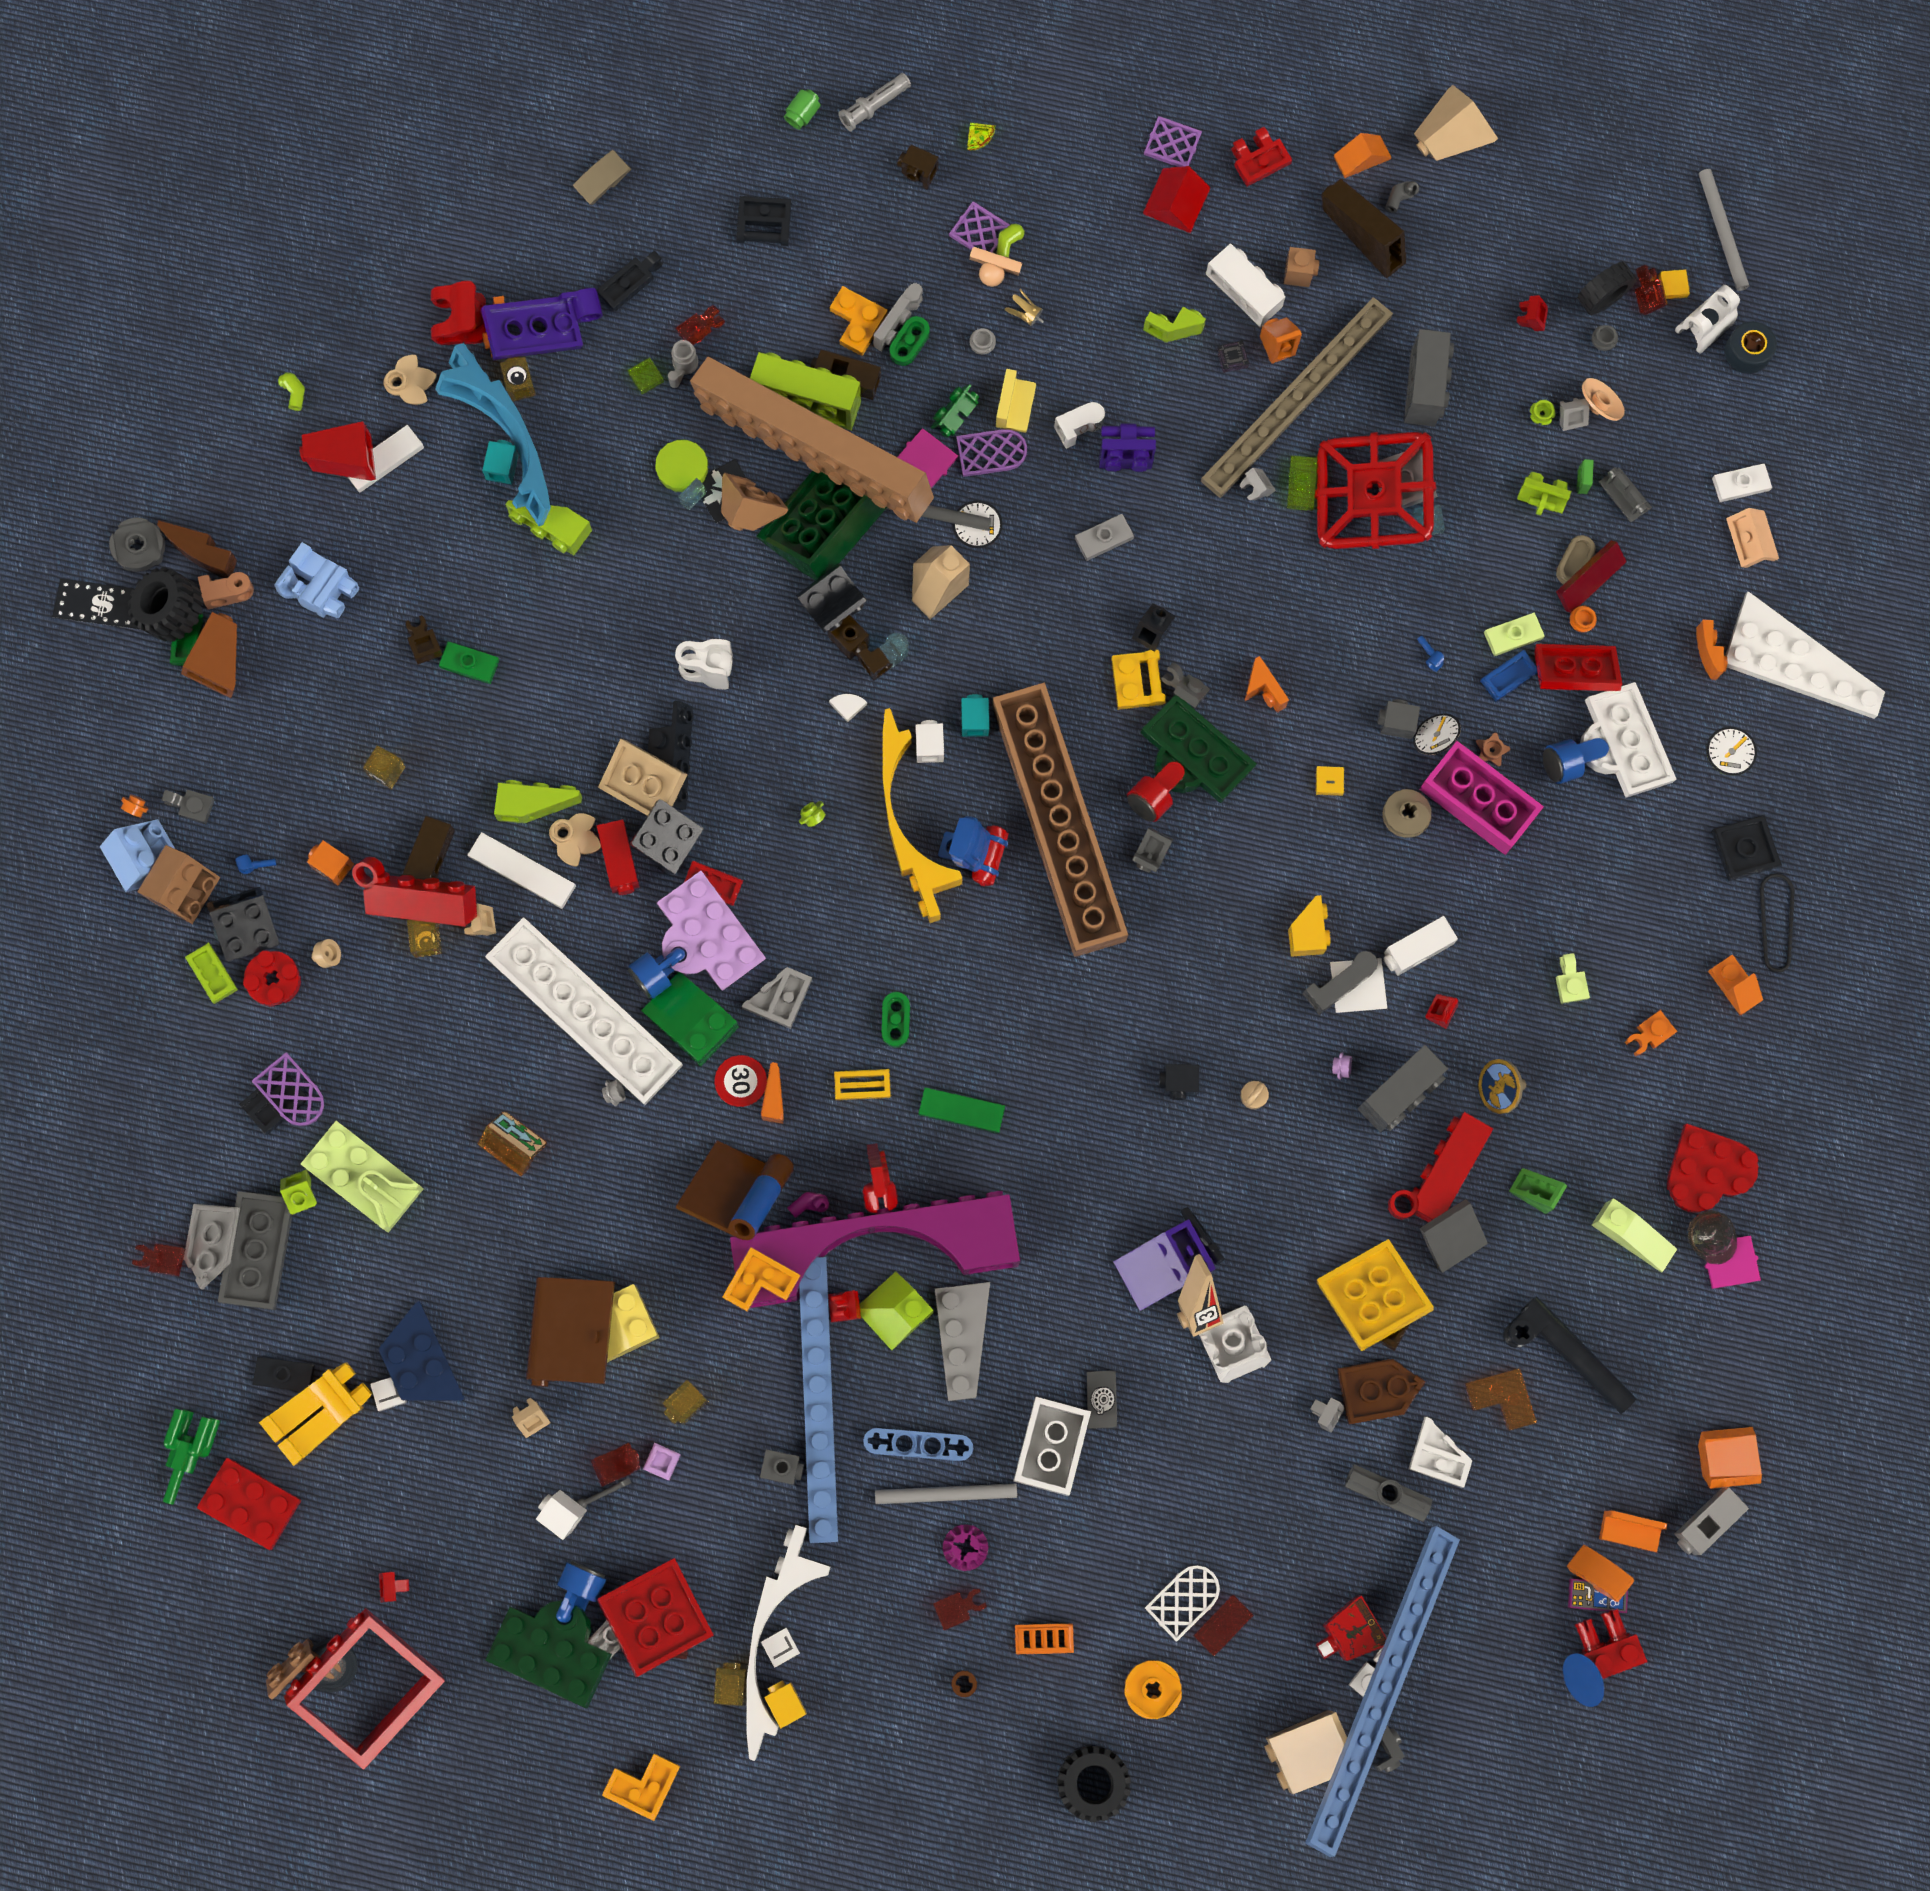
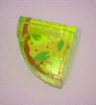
M970 123L967 150H977L986 146L994 136L995 125Z

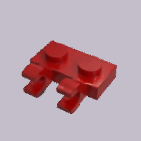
M1265 127L1256 130V136L1253 137L1260 149L1251 153L1243 138L1233 142L1234 147L1231 148L1233 155L1238 159L1235 161L1234 166L1246 187L1292 163V158L1280 138L1272 141Z

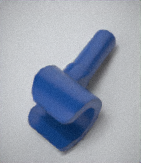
M1420 636L1417 640L1430 656L1426 664L1431 670L1437 672L1443 666L1444 655L1440 651H1435L1425 638Z
M242 855L235 859L238 870L242 874L251 873L254 869L260 867L276 866L275 859L252 862L249 855Z

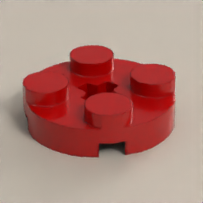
M262 951L247 965L243 985L256 1002L271 1007L280 1005L283 1002L287 1003L294 998L301 985V976L299 975L298 966L288 955L279 951ZM277 972L276 977L279 979V982L277 984L272 982L270 986L267 985L268 980L266 976Z

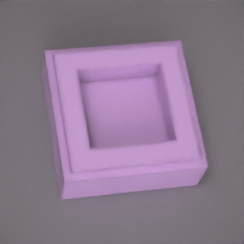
M654 1443L643 1470L670 1481L681 1454Z

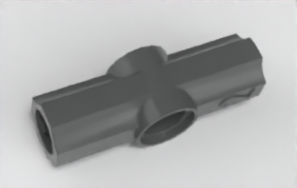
M1353 1464L1344 1485L1345 1488L1370 1498L1382 1506H1388L1421 1522L1425 1521L1433 1499L1406 1488L1394 1480L1386 1479ZM1386 1485L1391 1486L1395 1491V1497L1391 1501L1385 1500L1382 1496V1489Z

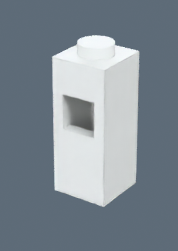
M1443 916L1389 946L1384 952V961L1390 971H1395L1397 976L1454 945L1458 938Z

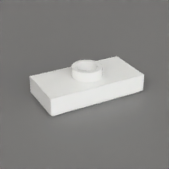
M1765 463L1717 474L1712 478L1719 502L1767 492L1772 488Z

